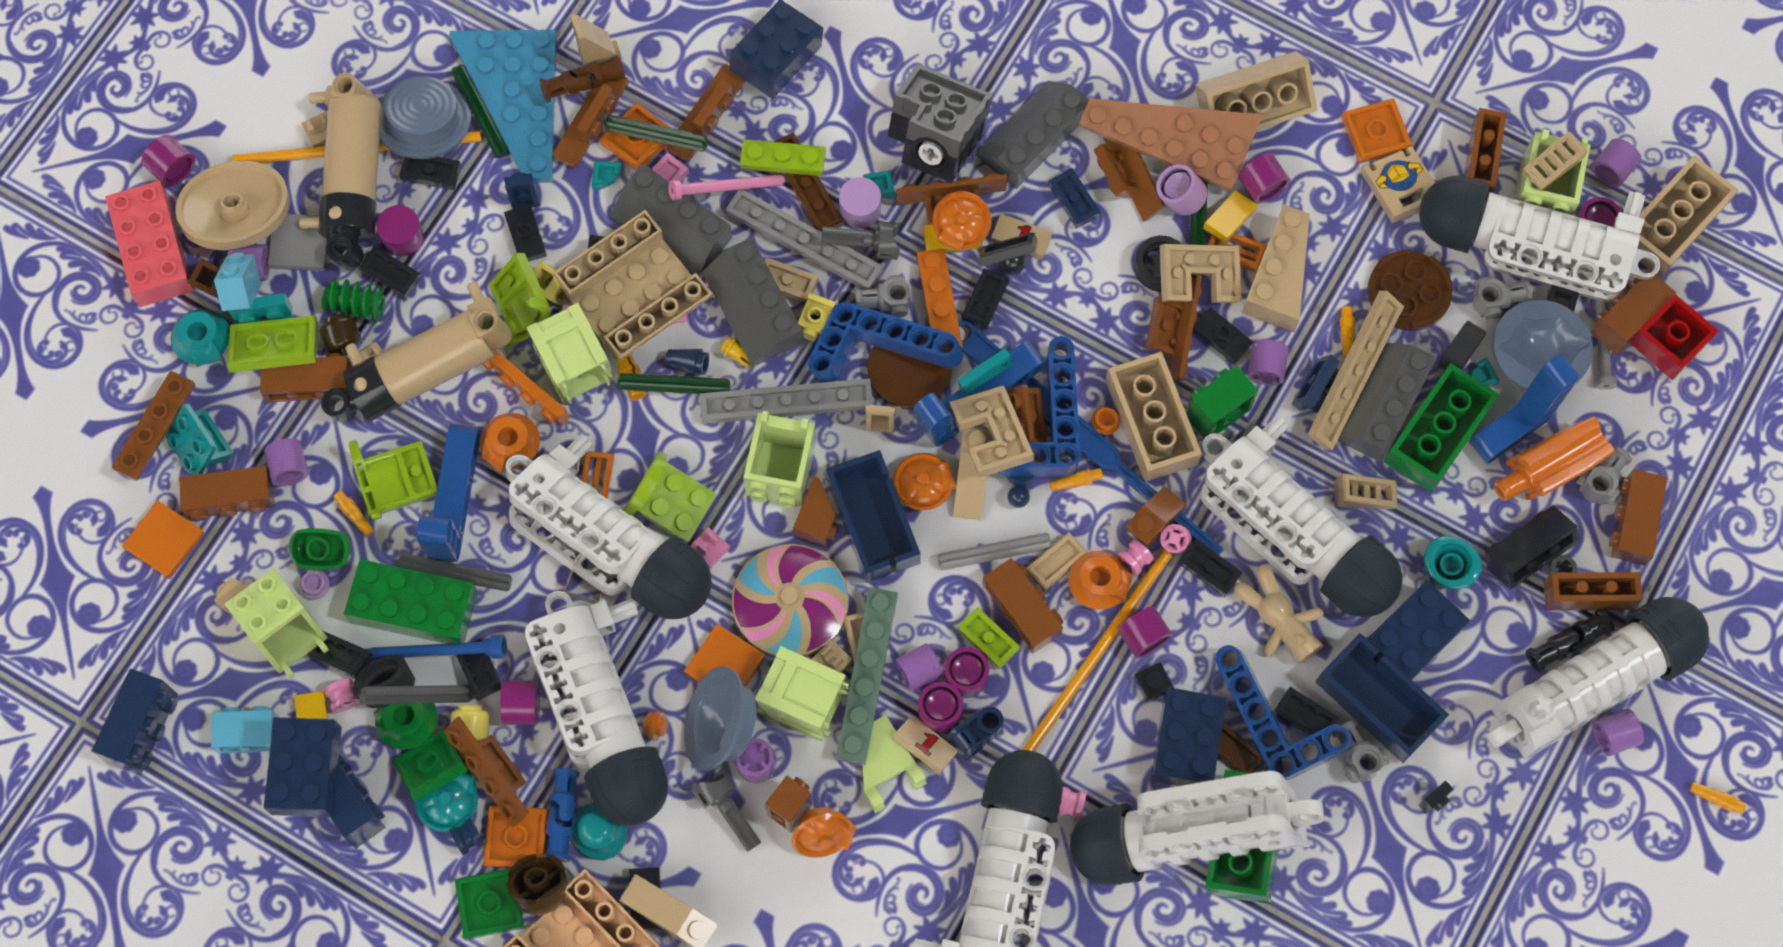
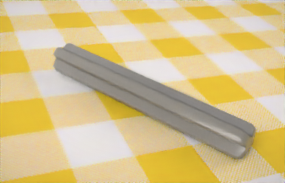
M1042 533L941 553L938 555V563L941 570H947L1044 551L1051 548V539L1048 533Z

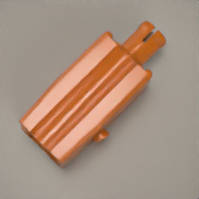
M1593 416L1550 435L1508 459L1506 465L1510 466L1513 472L1495 482L1494 490L1502 501H1507L1523 491L1526 494V500L1534 499L1539 495L1544 496L1587 472L1614 454L1615 450L1602 434L1597 418Z

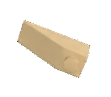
M577 14L570 16L583 66L593 62L599 64L612 60L615 55L621 56L617 41H611L607 31ZM587 72L588 77H591V72Z
M974 426L963 431L953 517L981 521L987 476L978 477L969 456V448L991 442L992 435L989 428Z
M636 874L619 899L620 902L688 947H705L718 926L695 909Z

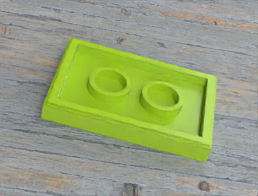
M316 315L230 325L229 372L316 363Z

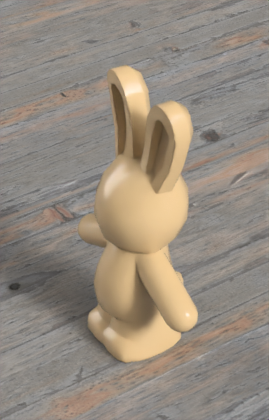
M1260 565L1257 570V577L1267 594L1266 597L1263 598L1245 583H1237L1234 586V592L1242 601L1257 609L1261 619L1267 625L1275 628L1263 649L1264 655L1267 657L1273 656L1279 644L1283 641L1297 663L1302 664L1323 648V644L1310 632L1304 623L1322 618L1324 612L1321 608H1314L1294 614L1291 602L1280 593L1271 568L1267 565Z

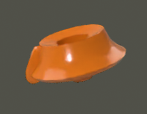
M966 191L953 192L943 197L933 212V227L938 236L937 241L956 249L958 252L961 249H969L979 245L987 237L991 228V213L987 204L976 194Z
M505 413L496 416L486 424L480 436L481 458L500 473L506 470V462L514 455H524L532 460L537 454L540 445V435L536 425L526 416L517 413ZM514 465L511 470L521 468L523 465Z
M916 453L906 457L898 464L893 474V484L900 501L915 510L924 511L939 507L956 488L950 463L929 453Z
M1091 551L1080 556L1073 563L1068 580L1070 590L1077 601L1088 608L1104 610L1126 600L1133 575L1128 572L1125 564L1112 553Z
M827 807L815 808L800 818L798 827L792 836V846L799 854L807 857L829 856L841 849L849 850L856 827L849 818L839 811L836 812Z

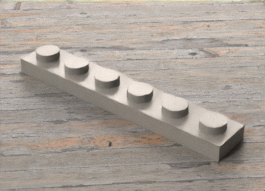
M743 189L737 191L725 209L728 216L863 290L872 289L883 271V265L846 245L821 243L822 232Z
M870 378L700 393L703 424L757 419L758 413L768 411L769 415L787 417L865 410L866 405H873Z

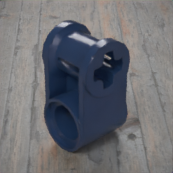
M985 707L970 719L955 727L947 737L949 740L955 741L964 753L962 757L967 760L999 736L1003 730V715L995 707ZM985 717H995L999 722L998 725L993 729L985 728L982 724V720Z

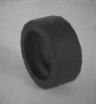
M1158 235L1150 237L1140 245L1136 252L1134 262L1136 277L1144 287L1152 291L1161 292V277L1151 274L1146 269L1145 258L1150 252L1160 250V245L1181 244L1170 236Z
M1466 321L1441 357L1438 366L1446 370L1450 363L1462 370L1487 332L1472 322Z
M389 655L374 660L360 670L355 677L354 686L359 695H361V690L364 687L414 686L415 677L404 657ZM377 704L366 706L370 708H383L392 704Z

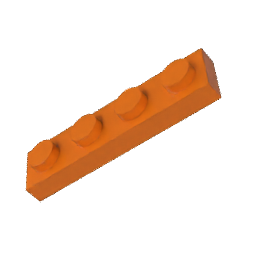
M945 250L917 252L916 259L928 325L931 328L953 334L962 349L963 345ZM953 348L946 349L943 353H949Z
M495 350L496 357L482 364L489 371L494 368L501 374L499 379L507 387L512 388L515 386L520 390L521 393L519 395L527 404L532 406L535 403L542 409L540 414L551 424L556 421L563 426L570 419L564 407L497 350Z

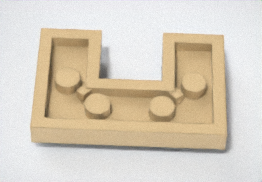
M1160 245L1162 302L1192 301L1191 275L1196 274L1210 275L1212 303L1242 302L1239 246Z
M766 257L765 263L782 294L806 303L809 293H814L819 276Z
M1004 385L949 402L951 413L959 431L987 423L994 441L969 448V456L979 478L1034 461V454Z

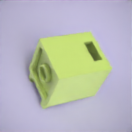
M1543 129L1541 133L1535 132L1522 156L1514 199L1573 215L1580 202L1591 145L1588 144V139L1582 138L1580 142L1587 149L1584 159L1540 191L1522 170L1560 137L1549 135V130ZM1557 152L1555 153L1563 163L1566 162ZM1547 159L1546 162L1554 171H1556L1557 169ZM1539 166L1536 167L1546 179L1548 175Z
M768 411L758 413L743 477L746 496H750V499L757 502L777 501L779 505L788 508H794L795 505L802 506L816 446L815 423H810L809 419L806 418L799 421L769 415Z
M274 568L225 603L248 637L279 674L285 671L290 679L295 676L290 666L316 646H319L324 653L329 650L323 642L327 639V636Z

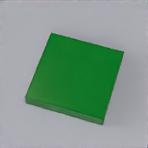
M444 730L431 736L423 744L409 749L392 760L415 802L468 771L456 748L448 741Z
M509 869L455 879L465 941L525 928L523 911L515 906L506 888Z

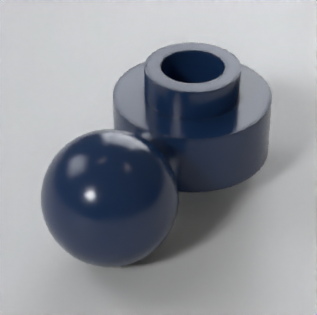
M1034 476L1007 477L1009 482L1014 485L1007 494L1009 504L1015 508L1025 507L1030 501V493L1025 486L1033 481Z

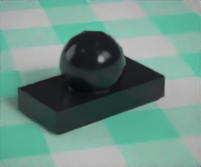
M1031 232L983 246L979 256L981 265L986 266L999 262L1003 272L1009 275L1019 274L1027 263L1025 254L1036 251L1038 241L1035 233Z

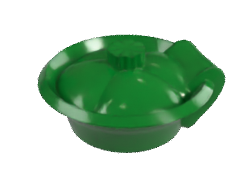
M435 703L392 704L383 708H377L373 712L377 739L381 738L388 745L398 749H411L426 742L434 733L438 721Z

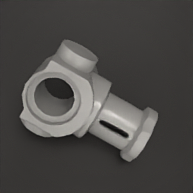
M893 275L888 277L884 284H878L876 289L860 290L859 287L855 288L856 305L868 309L879 308L881 312H887L889 315L898 318L908 315V307L910 306L911 289L907 282H905L904 276ZM895 293H901L905 297L900 300H895L891 297V295Z
M1483 277L1474 282L1473 307L1480 314V317H1485L1486 320L1501 316V310L1509 308L1511 303L1533 300L1532 286L1526 277L1520 279V282L1506 284L1498 279H1491L1490 277ZM1482 295L1490 296L1493 302L1486 301Z
M1612 445L1615 450L1614 454L1603 460L1602 463L1594 466L1591 471L1588 470L1581 474L1576 482L1580 485L1578 490L1582 492L1587 501L1599 503L1602 506L1605 502L1611 505L1620 493V490L1616 488L1621 479L1619 473L1625 465L1630 464L1632 458L1628 452L1618 446ZM1593 482L1602 485L1604 491L1596 490Z
M1355 720L1341 725L1349 730L1353 738L1351 748L1343 755L1347 761V765L1344 766V772L1352 783L1368 782L1375 778L1385 765L1389 764V759L1382 748L1378 749L1377 746L1371 745L1369 741H1363L1356 729L1357 723ZM1342 731L1334 732L1332 734L1333 737L1338 738L1343 745L1345 742L1344 733ZM1360 761H1369L1372 764L1373 770L1363 769Z

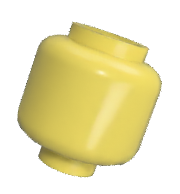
M458 705V710H454L451 713V722L460 716L478 742L489 736V713L482 710V705Z

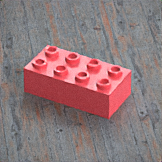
M158 180L105 196L130 293L140 307H144L195 291L194 286L187 283L191 277L170 197L161 181Z

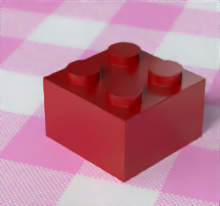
M1674 294L1636 333L1630 344L1673 381L1719 331L1679 296Z

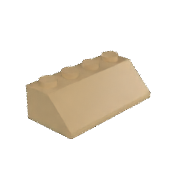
M1297 51L1195 84L1200 109L1261 114L1263 116L1257 130L1317 111L1309 60Z

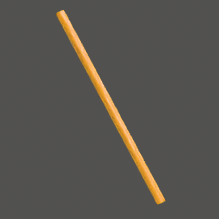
M481 131L468 132L460 144L482 142ZM380 141L379 152L391 151ZM325 146L232 155V161L245 160L268 163L320 158L325 156Z
M1162 550L1022 750L1036 751L1119 633L1118 627L1129 619L1172 558L1171 553Z

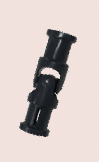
M1598 609L1595 611L1594 616L1585 621L1579 620L1559 634L1548 637L1546 643L1535 649H1527L1526 656L1528 662L1535 671L1541 673L1545 670V666L1552 662L1566 659L1568 653L1572 654L1589 646L1594 642L1595 638L1604 633H1612L1615 630L1613 621L1605 610Z

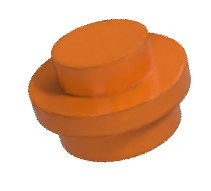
M1102 407L1093 413L1091 424L1101 435H1110L1118 429L1120 417L1114 409Z
M661 711L649 712L643 723L644 735H647L651 740L657 741L661 736L665 735L668 729V720L665 713Z

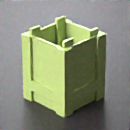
M579 303L539 323L536 322L526 327L533 341V348L562 404L566 402L572 404L571 400L574 397L601 384L607 383L609 386L610 381L614 380L607 366L609 364L608 358Z
M780 646L774 662L755 698V701L758 703L757 712L822 741L824 736L830 737L831 735L827 729L830 728V722L843 696L848 698L849 692L846 689L848 690L849 684L845 683L846 675Z

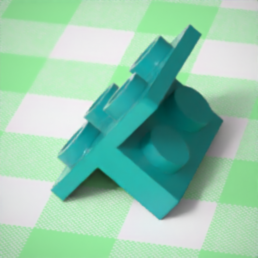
M189 403L182 405L166 435L168 445L175 451L182 462L183 468L190 476L203 474L206 467L231 460L234 452L207 411L202 409L194 412Z

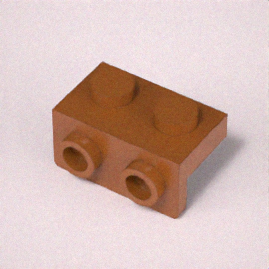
M1020 385L1006 390L1028 443L1047 442L1041 389Z

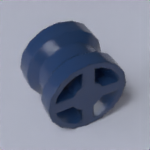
M471 818L466 820L463 826L449 829L463 856L469 853L470 848L474 846L480 847L485 844Z

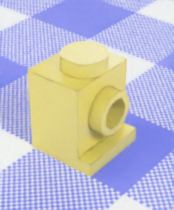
M540 260L538 265L532 270L543 290L545 298L563 307L568 298L553 274L556 269Z
M809 293L798 324L802 329V335L805 339L816 341V339H819L833 308L836 306V302ZM811 315L819 317V319L813 320Z

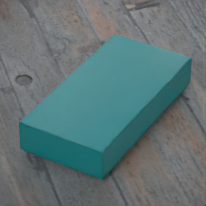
M1006 348L957 379L959 388L964 395L970 394L1012 366L1011 355Z

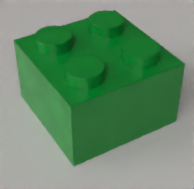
M1237 365L1230 370L1224 368L1213 378L1214 382L1207 387L1204 384L1199 386L1191 394L1192 398L1188 403L1189 407L1186 414L1189 422L1204 439L1209 434L1221 433L1248 413L1253 406L1258 389Z

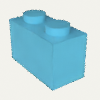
M233 253L225 258L214 279L222 311L251 308L261 287L254 254Z
M254 706L252 711H240L239 708L226 707L222 709V712H212L211 748L218 754L270 752L273 717L279 716L267 706Z

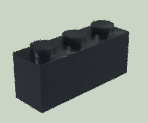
M1553 505L1547 510L1536 514L1524 526L1513 530L1511 535L1502 541L1491 545L1485 552L1487 570L1511 590L1578 543L1577 525Z

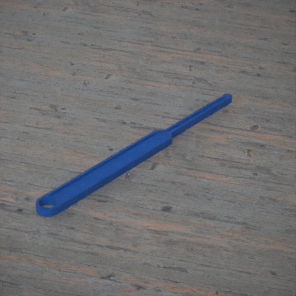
M964 320L958 321L959 327H966L971 332L970 338L962 341V351L977 365H980L1001 351L998 346L971 323ZM1032 377L1023 385H1027L1028 388L1041 389L1044 421L1050 426L1048 389ZM1063 402L1056 404L1060 409L1065 410L1069 408ZM1078 415L1080 453L1097 468H1101V471H1113L1147 501L1158 493L1120 460L1119 449ZM1067 429L1058 430L1062 436L1071 435ZM1180 513L1173 521L1174 524L1187 528L1193 540L1198 539L1218 555L1221 554L1222 547L1183 513Z

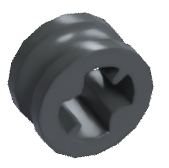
M1560 555L1548 567V575L1558 573L1559 568H1556V566L1559 567L1561 564H1565L1568 567L1565 571H1569V573L1577 572L1576 562L1567 555Z

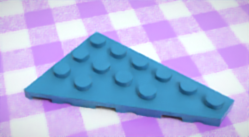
M556 30L450 31V39L477 87L519 171L526 174L532 173L535 183H553L554 158L552 153L554 152L555 98H552L551 102L546 103L539 79L544 78L547 80L556 77Z

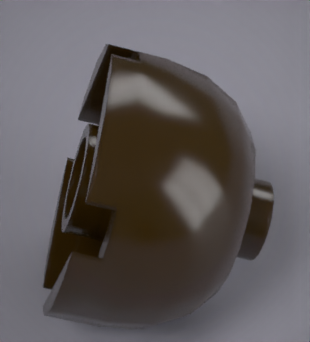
M536 854L528 855L518 860L509 869V878L506 882L508 894L515 906L527 914H547L557 909L564 901L566 896L565 890L568 885L567 872L561 860L551 854H546L547 858H537Z

